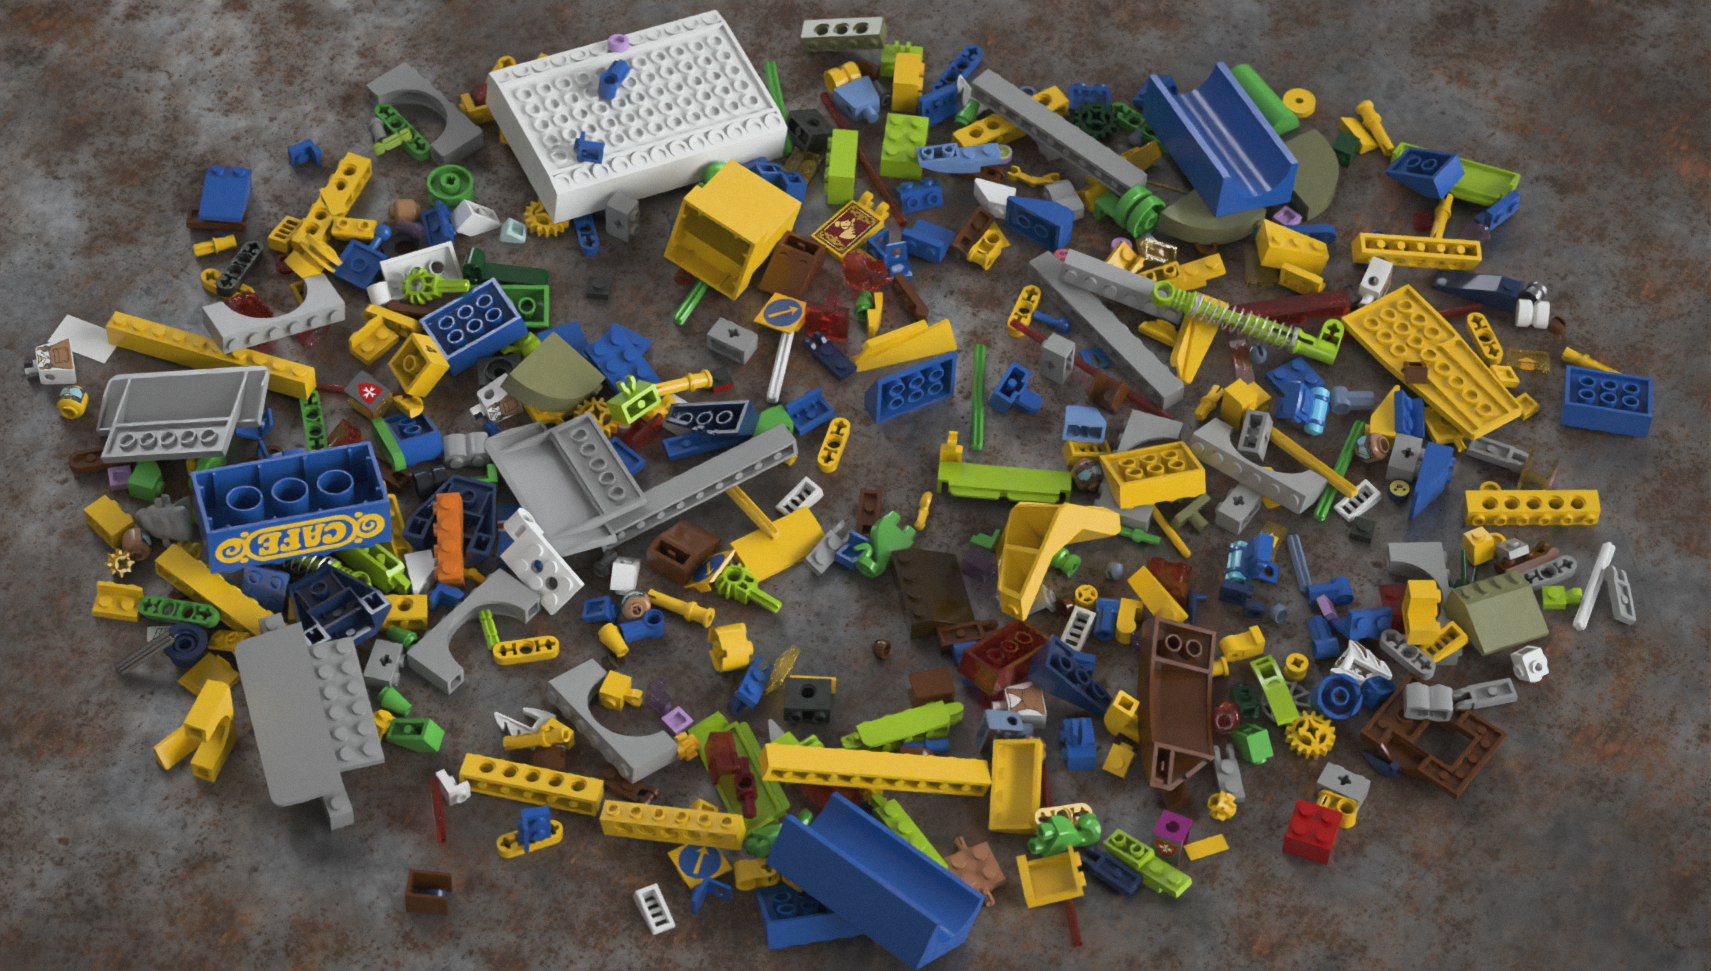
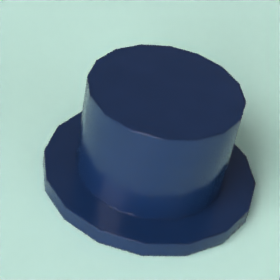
M184 622L175 624L166 630L174 634L175 642L163 649L166 656L171 658L175 665L182 668H190L202 659L208 645L207 634L203 628L194 623Z

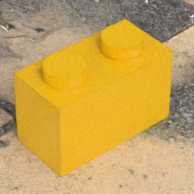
M106 495L84 509L86 523L113 549L122 544L124 532L135 525L133 517L129 513L125 514L115 500L111 501Z

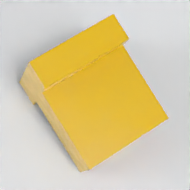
M730 159L703 188L696 185L683 198L664 257L735 301L748 287L752 273L775 250L786 231H792L802 203L733 159Z

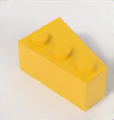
M1266 219L1263 220L1255 237L1262 266L1281 269L1284 262H1287L1312 274L1321 276L1329 259L1326 243Z

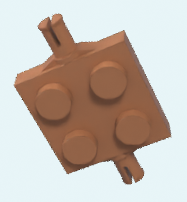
M957 837L954 843L959 851L943 858L948 865V870L986 896L984 902L987 907H990V904L991 906L994 905L995 900L990 892L994 888L1006 884V879L987 841L973 847H967L964 838L959 837L958 839Z

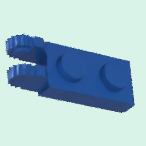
M757 655L746 669L734 694L751 709L757 705L769 680L768 676L774 668L772 664H768L763 669V672L757 669L763 659L760 655Z

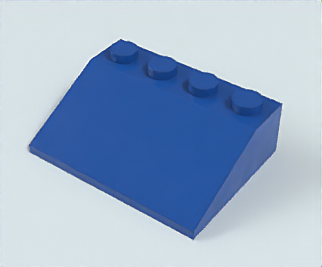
M494 277L419 319L426 334L432 338L449 364L448 370L452 376L476 364L477 358L488 357L528 334L522 317Z
M954 351L876 380L865 391L864 406L875 424L953 396L957 353Z
M1566 365L1560 424L1569 427L1575 426L1589 430H1600L1613 434L1619 433L1647 438L1652 420L1653 378Z
M787 884L754 889L763 932L769 949H782L786 946L806 945L817 941L826 942L835 938H851L863 934V932L804 890L799 892Z

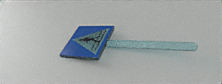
M1100 347L1079 351L1089 371L1101 369L1109 379L1104 368L1113 367V364Z

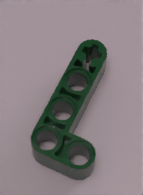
M476 247L469 248L466 251L462 269L463 279L469 280L470 285H481L493 277L499 285H548L550 276L546 270L541 268L486 263L484 251Z

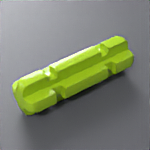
M404 128L399 131V134L395 133L383 139L382 143L379 141L373 144L374 152L376 155H381L385 153L386 149L389 151L402 144V141L406 142L412 139L411 131L408 128Z
M489 609L481 610L479 612L480 623H482L481 626L487 640L488 649L493 650V647L500 643L499 637L497 636L491 611Z

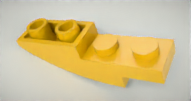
M1217 253L1180 266L1178 261L1138 273V275L1156 282L1162 280L1169 281L1177 290L1180 288L1181 291L1207 286L1206 280L1224 275L1226 270L1220 254Z

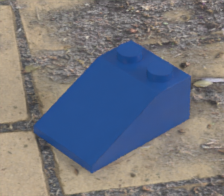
M1408 147L1385 171L1387 176L1417 193L1436 199H1442L1465 174L1458 154L1416 147Z
M221 165L209 166L205 176L198 219L241 222L252 193L251 169L243 167L228 168Z
M1009 196L1007 198L1004 226L1054 253L1057 249L1064 248L1071 240L1074 211L1054 201Z
M424 410L413 418L408 417L404 413L383 418L404 455L406 467L415 466L418 462L425 460L433 461L439 456L444 455L440 431Z
M1428 441L1408 519L1415 518L1443 492L1445 483L1450 484L1456 458L1452 457L1454 448Z

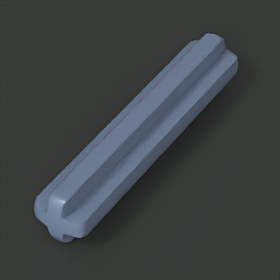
M1297 534L1289 535L1287 537V545L1299 589L1304 593L1306 592V585H1312L1299 536Z

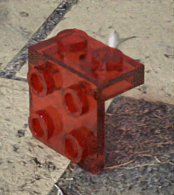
M1161 557L1149 558L1146 568L1180 607H1184L1192 567L1181 561L1173 563Z

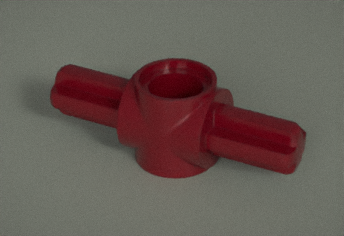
M739 756V758L735 759L737 775L734 777L736 797L737 801L741 803L743 817L751 820L757 816L755 800L758 798L755 775L750 772L749 759Z

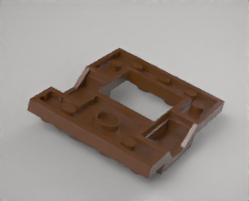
M1410 673L1361 730L1359 737L1377 748V755L1389 763L1397 762L1399 769L1414 779L1420 776L1456 800L1503 744L1507 734L1469 709L1453 708L1450 721L1433 722L1451 734L1458 731L1472 740V742L1454 764L1449 767L1414 744L1432 720H1417L1404 717L1403 692L1406 684L1419 682L1427 686L1431 685Z

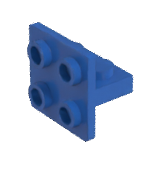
M261 566L246 567L244 569L241 592L248 598L255 599L263 609L270 610L273 614L281 613L283 616L286 599L290 596L288 585H290L289 573Z

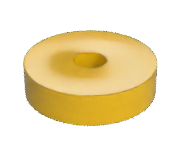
M1297 88L1291 89L1284 94L1283 103L1297 118H1306L1314 112L1316 99L1309 91Z

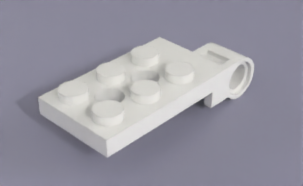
M449 241L379 262L384 281L370 285L366 289L371 304L384 307L387 306L390 300H398L399 302L405 300V293H402L400 290L405 286L401 283V280H406L405 273L411 274V270L414 268H424L427 270V273L436 274L442 277L443 280L463 279V275L452 242ZM432 263H440L443 271L441 273H434L431 269ZM421 282L416 286L417 291L421 288Z
M519 508L503 524L504 529L514 542L500 557L526 587L540 596L541 604L549 614L554 615L584 583L542 536L544 532L536 524L533 516L525 509ZM536 560L541 561L543 565L541 572L536 571L534 567ZM550 577H554L557 580L558 585L556 589L550 587Z

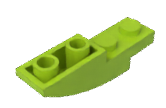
M1270 654L1251 661L1252 671L1264 693L1266 702L1277 725L1287 724L1299 719L1300 717L1289 689L1272 655Z
M1120 829L1114 831L1103 842V846L1115 859L1143 876V883L1157 893L1163 890L1178 898L1192 884L1191 877L1156 857L1154 849Z

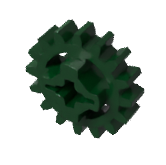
M1096 99L1094 104L1088 100L1087 106L1080 105V110L1075 111L1073 124L1087 135L1095 138L1096 141L1101 139L1102 142H1105V136L1112 138V132L1116 133L1119 119L1117 118V111H1113L1112 105L1107 107L1106 101L1099 104L1098 99Z

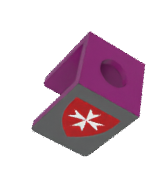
M1165 809L1163 810L1152 834L1150 847L1154 849L1156 857L1178 866L1182 844H1188L1192 819Z

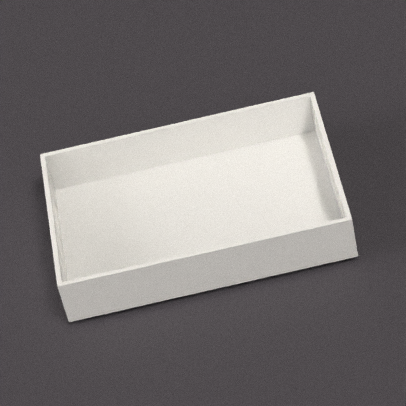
M716 10L626 34L625 36L629 39V48L624 52L609 50L608 40L488 73L486 104L553 224L606 209V203L616 191L638 200L703 181L702 172L718 161L727 163L730 159H733L743 165L760 157H765L768 161L782 158L788 129L785 121L726 21ZM622 59L626 61L628 66L631 67L630 73L617 89L616 97L611 100L602 99L598 95L601 74L609 69L614 60ZM581 131H586L585 140L605 144L602 164L576 160L577 151L574 150L575 139L580 138Z

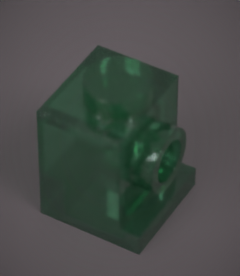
M1239 682L1234 687H1231L1229 698L1236 720L1258 717L1261 703L1258 700L1254 684L1247 685L1246 682Z

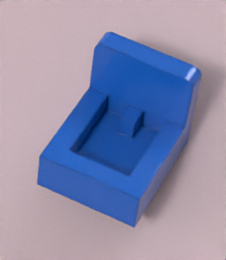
M851 531L848 543L835 553L834 560L853 570L856 567L855 562L863 552V550L854 551L853 547L861 543L870 544V540L855 531Z
M441 582L428 595L429 608L433 613H435L440 604L454 609L457 603L464 601V592L457 587H450Z

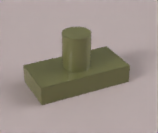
M1206 493L1199 496L1174 516L1170 522L1174 531H1177L1188 521L1198 532H1201L1209 524L1199 513L1211 499Z

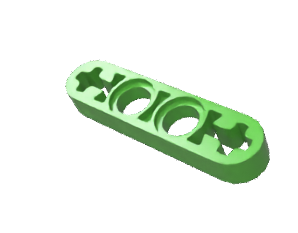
M1117 102L1112 104L1113 111H1117L1119 126L1130 133L1139 129L1144 136L1145 142L1150 143L1156 140L1160 151L1169 154L1157 135H1148L1146 133L1147 131H1153L1143 115L1123 103ZM1135 120L1138 121L1140 124L1132 125L1130 121Z
M381 103L375 107V118L383 121V128L390 135L399 134V131L404 128H408L414 138L406 142L402 141L403 143L400 145L414 159L423 161L430 157V144L390 104ZM394 123H399L402 125L399 128L391 127V125Z
M313 389L310 395L313 405L308 406V400L299 398L308 452L316 450L315 444H319L320 449L328 448L319 393L315 389ZM310 413L318 414L314 419L306 417ZM313 430H319L321 432L317 436H312L309 434Z
M383 418L371 419L370 426L374 438L394 472L406 469L404 455Z
M156 596L143 597L138 604L139 612L146 618L172 623L190 622L205 628L216 626L220 620L218 610L209 604ZM152 605L158 608L157 610L155 608H148V610H146L147 607H151ZM173 605V612L165 615L166 608ZM193 608L192 616L184 618L185 612ZM201 614H203V615H205V616H209L210 614H212V616H211V617H207V618L205 619L203 616H201Z

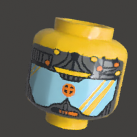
M75 385L67 386L60 393L56 404L57 409L65 418H78L83 415L89 398L81 387Z

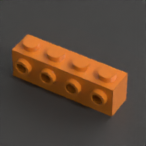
M459 492L436 494L437 502H433V513L437 515V523L433 524L434 536L437 537V544H434V557L438 558V566H434L435 580L438 579L439 582L450 587H465L463 501Z

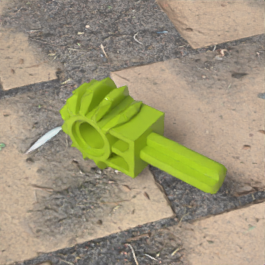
M414 268L412 269V274L405 273L407 279L401 280V283L405 286L400 290L402 293H405V300H410L414 305L418 304V302L423 305L426 303V299L442 298V293L468 292L470 284L467 279L443 280L442 277L436 274L427 273V270L424 268L420 270ZM421 282V288L417 291L416 286Z
M730 562L729 566H725L714 580V586L718 589L719 595L725 594L726 599L733 596L735 600L745 605L751 599L772 613H778L782 606L780 601L758 588V579L749 573L748 567L742 568L741 563L736 566Z

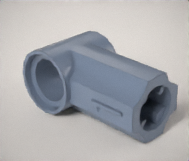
M1343 386L1334 387L1329 391L1331 410L1335 415H1345L1350 410H1373L1374 394L1372 391H1348Z

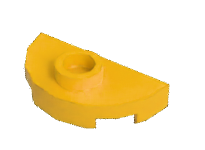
M1156 319V321H1144L1138 326V332L1174 348L1178 333L1175 330V326L1168 321Z
M403 395L392 398L393 405L410 418L416 417L423 412V401L418 396L412 395V398H403Z

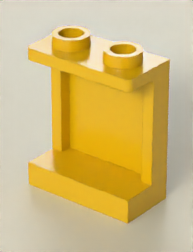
M1072 844L1067 845L1068 852L1027 861L1026 855L1016 857L1028 909L1084 895L1082 886H1086L1083 871H1078V866L1082 865L1079 851L1074 852Z

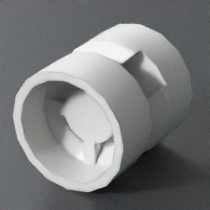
M1518 299L1515 326L1529 327L1530 324H1533L1534 328L1546 329L1549 320V302L1536 301L1533 304L1531 300Z

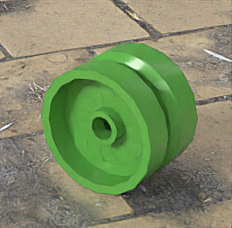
M444 165L433 170L427 178L428 205L430 209L437 207L435 201L439 199L444 205H448L451 213L464 199L474 203V182L471 173L458 165Z
M1139 184L1132 187L1121 197L1114 209L1113 220L1120 227L1125 228L1135 239H1139L1144 232L1151 234L1158 227L1160 212L1166 208V204L1158 196L1153 195L1144 185Z

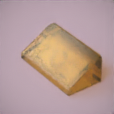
M1147 237L1136 239V245L1141 258L1163 265L1176 261V246Z

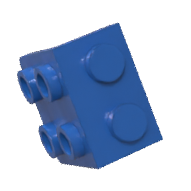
M918 220L912 230L908 228L903 230L901 242L906 241L907 253L940 264L956 234L935 224Z
M1390 607L1348 610L1347 617L1330 619V625L1352 641H1359L1361 638L1368 637L1380 639L1381 633L1384 630L1391 629L1393 610Z

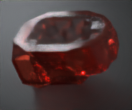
M329 324L297 333L298 343L307 348L313 347L326 337L330 331Z

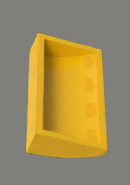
M807 506L772 522L780 530L779 534L781 536L779 539L771 541L761 529H758L730 543V550H735L733 553L734 560L737 564L741 563L742 568L748 567L749 573L758 579V583L803 561L825 535Z
M993 739L990 831L1036 834V831L1029 824V817L1031 813L1040 809L1043 744L1040 739Z

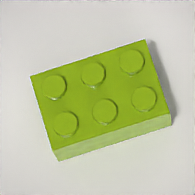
M888 113L881 154L880 176L913 180L922 179L923 167L919 166L915 148L926 147L929 117Z
M833 129L832 137H828L827 150L831 151H828L826 154V165L829 167L825 168L824 181H828V183L824 182V195H828L827 204L847 205L853 200L858 131Z

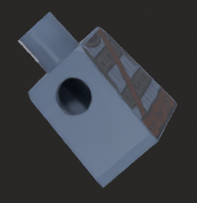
M985 709L975 734L979 753H993V739H1021L1026 735L1033 736L1032 723L1022 724L1020 713L1016 711Z

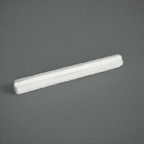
M795 330L791 335L784 332L781 334L767 392L768 403L776 404L779 400Z
M1611 542L1604 543L1600 550L1572 624L1577 631L1586 628L1604 580V569L1609 566L1615 551V546Z

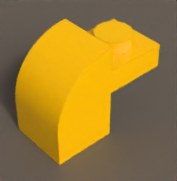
M1119 690L1112 699L1105 713L1104 723L1109 732L1115 737L1121 732L1139 744L1138 718L1134 714L1139 701L1122 690Z

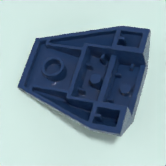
M453 474L409 517L402 532V537L418 552L431 549L432 556L435 558L434 544H437V537L434 536L433 524L437 523V515L433 513V502H437L436 494L459 492L463 501L464 567L467 568L488 559L495 544L496 485Z
M328 563L288 585L297 623H302L307 646L347 637H353L354 645L356 646L378 633L392 608L391 603L380 590Z

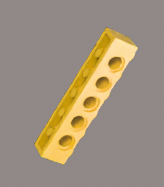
M1056 86L1044 89L1040 93L1031 96L1057 115L1062 117L1068 115L1069 100ZM992 113L980 121H975L967 127L956 130L952 133V143H957L958 148L992 143L1007 144L1027 133L999 114Z
M348 152L345 158L340 160L336 172L331 174L326 187L336 186L348 211L372 175L371 159ZM320 193L317 202L311 205L308 216L302 219L299 230L292 235L291 245L293 250L301 254L305 252L299 243L303 241L308 246L311 245L305 238L308 233L328 244L333 237L331 229L334 217L345 218L348 211L332 216Z
M1359 233L1351 243L1353 263L1370 264L1374 256L1393 263V266L1473 271L1482 261L1480 241Z
M1466 490L1462 501L1465 525L1474 526L1592 525L1598 523L1601 513L1597 490Z
M384 595L391 603L392 608L379 631H387L393 625L408 631L428 630L427 595ZM289 597V625L297 623L291 597Z
M466 753L459 772V784L468 781L470 791L541 806L549 805L551 808L595 817L603 797V780L482 755Z
M605 800L599 819L604 835L741 850L746 833L742 815L613 800Z

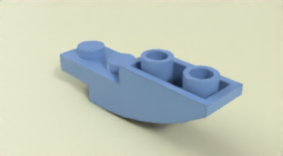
M957 143L915 148L919 166L938 172L976 173L981 172V166L996 165L1002 162L998 143L958 148Z

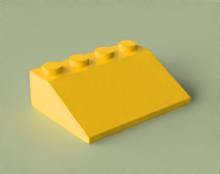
M1184 441L1099 456V461L1113 499L1120 509H1132L1135 506L1153 505L1156 502L1175 501L1183 497L1192 498L1206 493L1205 469Z

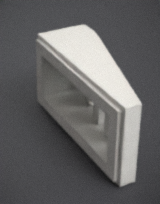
M806 476L775 507L784 516L790 514L784 508L787 505L794 511L804 506H807L809 509L824 496L823 491ZM808 490L811 494L808 495L805 491ZM802 495L805 500L802 501L798 496ZM795 500L800 505L797 507L792 501Z
M1367 479L1357 486L1358 493L1352 499L1345 496L1334 506V509L1349 523L1354 520L1355 516H1360L1381 500V492ZM1364 492L1370 496L1368 499L1363 495ZM1359 497L1364 502L1361 504L1356 498ZM1350 502H1353L1358 508L1355 509ZM1344 506L1352 511L1350 515L1343 509Z
M1075 606L1060 640L1064 643L1067 639L1078 643L1077 646L1065 644L1069 645L1073 651L1080 652L1094 627L1097 618L1096 613ZM1078 618H1079V619H1082V620L1087 621V623L1084 624V623L1079 622V621H1077V620H1078ZM1074 625H1076V626H1079V627H1081V628H1084V630L1081 631V630L1075 629V628H1073V627H1074ZM1072 632L1078 634L1081 637L1080 639L1076 638L1074 636H1071L1070 633Z
M657 883L634 892L633 898L653 935L676 926ZM653 896L654 900L645 903L644 899ZM652 905H658L657 908H654L652 910L648 909V907ZM658 912H662L663 914L655 918H652L651 916ZM666 920V924L656 927V922Z

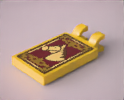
M867 190L861 196L858 203L851 200L810 235V239L824 244L825 252L843 263L858 248L865 244L868 238L874 236L884 227L883 220L889 217V213L886 212L889 209V205L883 201L875 211L870 209L873 206V202L870 200L874 195Z

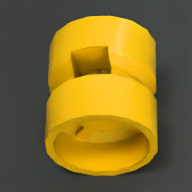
M853 61L844 63L839 68L835 67L824 72L825 84L833 96L835 88L862 78L857 65Z

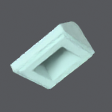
M508 218L501 227L500 241L524 244L527 234L526 225Z

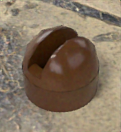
M1561 316L1553 317L1549 322V331L1555 335L1563 334L1566 329V320Z
M1064 597L1057 601V609L1062 616L1066 617L1072 614L1076 606L1073 603V598Z
M878 639L872 645V651L876 656L885 659L891 651L892 644L890 641Z

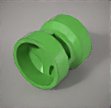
M1062 547L1052 557L1050 565L1056 569L1060 568L1063 574L1070 577L1078 569L1081 558L1075 554H1069L1068 549Z

